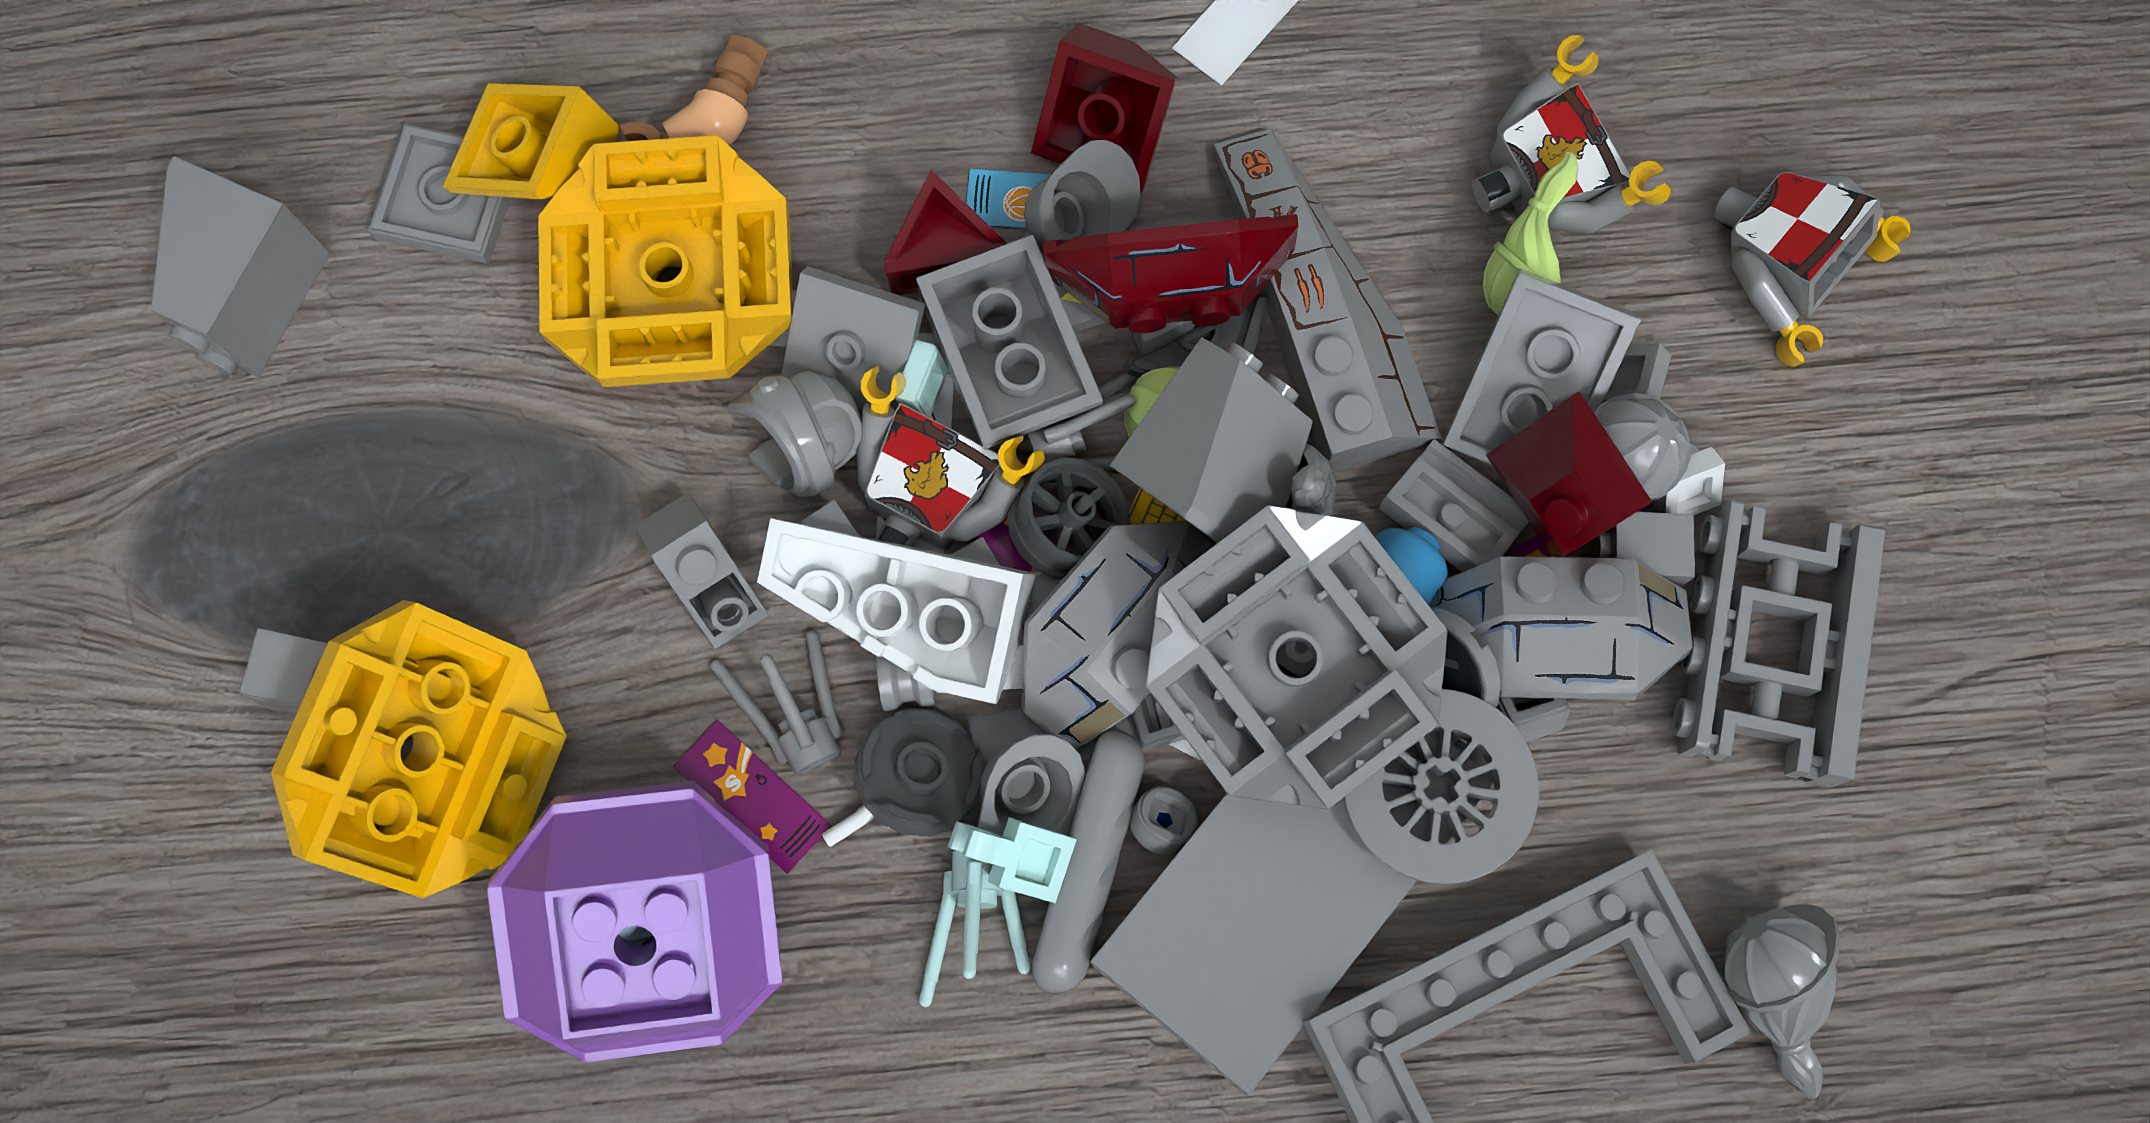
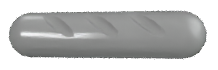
M1119 730L1106 731L1097 740L1091 754L1068 835L1077 840L1056 903L1049 902L1033 960L1035 983L1047 992L1060 993L1075 988L1082 982L1089 969L1104 908L1116 872L1119 854L1131 818L1135 796L1138 793L1145 767L1144 753L1141 746L1127 732Z

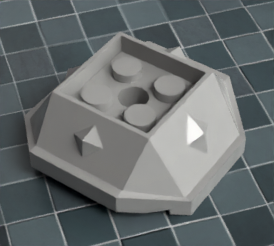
M1268 505L1159 587L1146 687L1229 796L1330 809L1440 725L1441 690L1445 665L1447 628L1363 522L1296 512L1292 509ZM1290 642L1305 645L1312 653L1314 660L1311 673L1302 678H1291L1283 674L1276 663L1277 650L1282 645Z

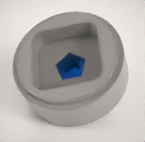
M1165 786L1153 787L1147 790L1133 807L1130 818V827L1137 841L1149 851L1160 855H1172L1180 852L1197 831L1199 824L1197 811L1190 799L1180 791Z

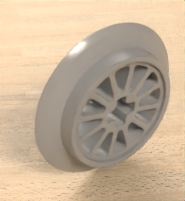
M1442 689L1440 725L1432 730L1439 733L1437 758L1433 757L1423 737L1414 744L1422 762L1421 764L1406 752L1395 758L1413 777L1387 773L1383 767L1344 798L1350 820L1357 834L1368 849L1384 864L1415 880L1436 884H1456L1478 879L1493 872L1505 864L1520 849L1528 837L1537 814L1539 779L1532 752L1518 728L1508 717L1478 697L1464 692ZM1451 734L1467 742V746L1454 761L1448 757ZM1477 749L1487 764L1464 771L1462 764L1471 752ZM1431 770L1437 777L1448 773L1453 778L1455 784L1448 790L1453 799L1451 803L1448 804L1441 796L1436 797L1432 801L1426 797L1423 790L1430 784L1429 777L1426 775L1427 771ZM1485 773H1491L1495 790L1472 787L1468 780ZM1382 784L1406 787L1411 790V793L1387 802L1384 799ZM1467 798L1491 801L1493 807L1489 817L1487 818L1467 801ZM1411 802L1416 803V810L1406 823L1400 826L1391 815L1390 810ZM1456 810L1479 827V831L1472 837L1466 836ZM1424 812L1429 814L1427 841L1418 839L1410 834V829ZM1441 815L1445 817L1455 843H1439Z

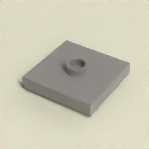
M807 266L800 272L781 376L789 378L801 371H811L833 377L846 387L856 402L859 411L862 412L864 405L869 402L861 391V380L864 374L871 368L879 365V372L876 376L877 386L883 392H891V383L894 375L898 372L903 374L915 341L918 340L925 303ZM896 399L890 402V406L895 411L899 405Z

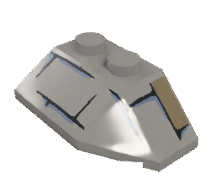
M1188 521L1109 526L1025 621L1023 649L1024 693L1021 695V711L1045 734H1051L1067 740L1075 750L1131 715L1150 693L1146 683L1158 589L1215 545Z
M1498 557L1445 579L1443 585L1429 604L1430 608L1445 609L1464 618L1476 629L1470 634L1477 640L1480 647L1485 644L1489 646L1496 659L1501 680L1500 697L1635 700L1664 676L1677 662L1682 661L1688 656L1693 648L1686 590L1633 558Z

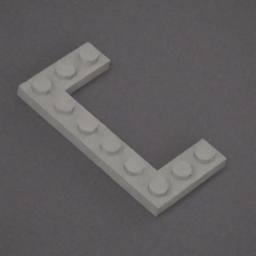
M1652 849L1302 1022L1351 1123H1434L1400 1054L1618 943H1621L1684 1064L1695 1063L1751 1033Z

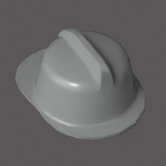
M1108 140L1088 141L1077 148L1048 178L1031 190L1025 202L1024 217L1028 232L1023 238L1033 235L1040 251L1044 252L1043 241L1060 239L1064 241L1074 237L1125 231L1137 214L1141 197L1139 175L1131 157L1121 146Z
M1051 734L1030 735L998 751L988 761L981 775L979 793L982 805L977 827L1003 836L1008 818L1011 817L1069 835L1085 779V769L1080 754L1067 740ZM981 861L984 871L990 875L993 864Z

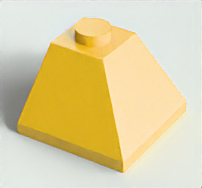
M488 83L442 187L450 193L545 199L555 195L559 188L579 169L578 163L593 144L616 142L621 128L579 86Z

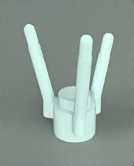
M957 850L952 852V871L944 872L943 897L919 997V1003L923 1007H928L932 1003L956 901L957 906L965 908L962 971L965 978L972 979L976 975L980 909L996 907L997 896H1001L1017 969L1021 974H1027L1030 971L1027 945L1015 892L988 882L989 875L984 871L981 861L962 855L961 851Z

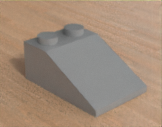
M1033 235L916 278L921 302L925 303L924 312L984 450L1103 405L1102 396Z

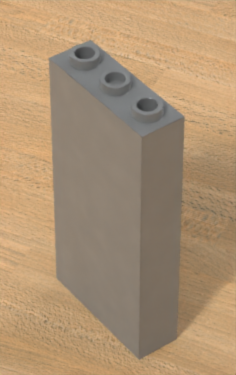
M1432 731L1425 735L1424 738L1433 757L1437 758L1439 733ZM1456 740L1454 744L1450 742L1448 756L1450 760L1454 761L1467 744L1460 740ZM1414 744L1404 751L1418 763H1422ZM1474 749L1462 764V769L1469 771L1483 766L1487 762ZM1395 759L1384 767L1387 773L1413 777ZM1431 770L1427 771L1426 775L1429 777L1430 784L1423 790L1426 797L1432 801L1436 797L1441 796L1448 804L1451 803L1453 799L1448 790L1455 784L1453 778L1448 773L1437 777ZM1485 773L1468 780V783L1472 787L1489 789L1494 781L1490 773ZM1382 784L1384 799L1387 802L1411 793V790L1406 787ZM1226 794L1093 957L1090 965L1245 1095H1250L1304 1026L1302 1022L1308 1020L1417 880L1393 870L1368 849L1350 820L1345 798L1341 799L1330 809H1320L1233 797ZM1467 798V801L1474 807L1480 801L1479 799ZM1411 802L1390 810V813L1396 822L1403 826L1416 810L1417 804ZM1456 810L1462 824L1467 817ZM1424 812L1410 829L1411 835L1423 841H1427L1429 814L1427 812ZM1441 815L1438 841L1440 844H1446L1452 837V833L1445 817Z

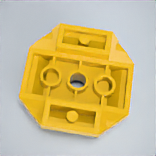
M406 600L400 601L329 640L271 771L292 855L305 861L420 898L428 897L454 886L484 869L492 870L501 866L528 833L567 737L556 712L550 710L542 683L527 651L419 603ZM412 734V750L402 761L401 747L406 738Z

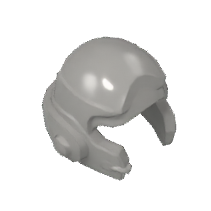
M801 371L789 378L768 376L762 378L750 390L742 393L728 404V410L731 414H743L750 418L753 416L774 438V440L760 443L758 448L749 454V461L776 486L800 497L815 496L835 484L834 474L836 470L856 454V449L861 441L862 425L856 402L845 386L835 378L825 374Z

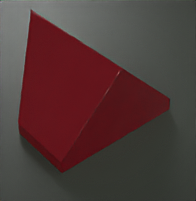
M930 170L884 261L890 292L897 295L919 292L916 278L1006 245V242L932 170Z

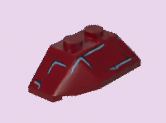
M1297 214L1277 216V218L1268 216L1081 236L1064 241L1063 239L1043 241L1045 264L1054 283L1115 329L1129 327V330L1135 333H1151L1165 328L1166 323L1192 321L1194 325L1206 327L1225 323L1231 316H1240L1295 251L1299 224Z

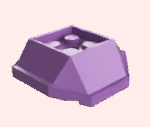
M694 781L556 796L537 819L534 826L491 877L487 886L504 1018L584 1062L722 1045L782 984V967L769 847L741 821L715 803V799ZM639 926L649 930L655 939L646 945L634 946L626 943L619 933L628 927Z

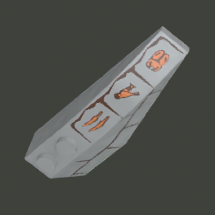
M1266 129L1213 144V151L1236 219L1268 216L1277 218V216L1297 214L1299 228L1295 251L1264 286L1261 293L1263 297L1269 298L1267 311L1293 388L1299 394L1297 400L1300 409L1313 421L1309 432L1313 447L1329 461L1332 472L1335 473L1426 447L1433 439L1440 443L1442 437L1402 325L1272 130Z

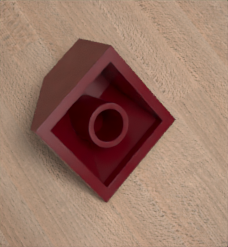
M1078 23L1059 41L1031 154L1061 164L1077 148L1088 141L1108 140L1121 146L1133 160L1139 175L1140 192L1142 193L1145 189L1177 76L1135 42Z
M1580 391L1486 454V457L1551 557H1564L1652 503V500Z

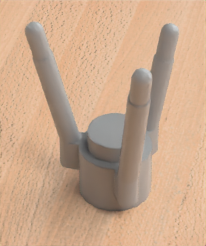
M1128 371L1114 377L1098 387L1102 399L1104 400L1120 391L1138 378L1129 375ZM1131 394L1125 395L1081 415H1074L1029 432L1028 436L1034 452L1040 449L1044 452V463L1062 457L1076 458V454L1087 451L1080 430L1132 407L1136 402L1135 397ZM1116 456L1084 459L1105 471L1115 470L1110 464Z
M814 630L807 632L806 640L821 718L817 717L813 708L800 712L773 657L766 653L760 658L769 683L787 718L778 725L783 734L782 736L724 664L718 659H714L710 663L711 670L722 682V685L771 746L779 765L783 766L789 763L794 775L812 770L841 754L835 740L845 735L835 714L824 655L821 650L819 635Z

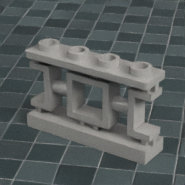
M1730 499L1714 515L1706 517L1700 534L1699 549L1700 552L1707 553L1704 576L1699 575L1697 577L1690 600L1691 612L1698 613L1695 637L1691 636L1693 648L1690 654L1681 661L1682 673L1689 675L1686 699H1679L1672 721V733L1674 736L1680 737L1678 755L1687 757L1701 755L1706 756L1708 760L1720 762L1731 757L1734 734L1736 733L1788 744L1783 776L1792 778L1805 777V783L1826 788H1833L1855 779L1886 529L1859 524L1852 530L1842 529V524L1829 522L1816 532L1813 550L1762 539L1766 509L1755 506L1750 510L1744 509V502ZM1736 559L1772 565L1769 589L1764 590L1742 585L1732 592ZM1833 570L1828 603L1795 596L1798 571L1824 576ZM1752 611L1804 621L1797 673L1745 662ZM1719 679L1755 686L1751 715L1726 709L1714 715ZM1782 692L1802 697H1809L1816 693L1812 728L1778 721Z

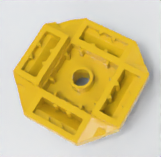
M718 135L593 144L578 163L579 169L559 188L538 216L539 332L546 342L602 387L731 378L791 325L794 304L790 211L787 200L766 179L739 158L738 154ZM669 267L682 268L675 279L669 282L656 281L658 275L664 269Z

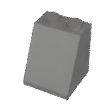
M173 156L166 172L151 311L172 327L168 336L179 344L198 352L196 358L204 364L227 375H232L234 369L239 368L259 377L330 252L283 203Z
M1201 337L1110 466L1209 538L1219 543L1266 506L1286 508L1291 492L1292 478L1297 473L1313 421L1293 404L1299 396L1295 390L1270 373H1267L1264 379L1257 374L1263 363L1254 355L1234 342H1230L1228 347L1223 350Z

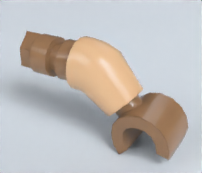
M731 34L724 51L720 53L713 68L712 74L714 78L707 82L705 89L696 92L688 106L662 122L665 131L659 133L653 125L645 122L631 121L619 125L627 141L718 135L730 146L738 138L748 120V112L745 109L749 101L747 93H751L760 75V69L769 50L750 38Z

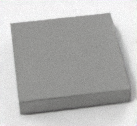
M404 123L368 232L375 240L489 264L511 197L457 194L447 191L442 186L464 136Z

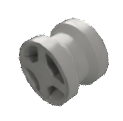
M876 656L879 693L884 711L897 710L902 703L916 701L922 707L935 705V690L912 678L913 675L884 657Z

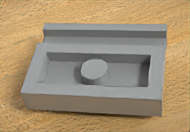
M1435 439L1432 440L1421 456L1416 459L1378 507V509L1406 530L1409 527H1417L1431 534L1440 545L1439 553L1442 557L1461 572L1502 557L1529 522L1514 498Z

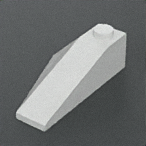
M770 518L757 583L819 621L832 625L861 643L860 646L878 657H884L913 675L912 678L928 688L997 704L1023 635L1036 573Z

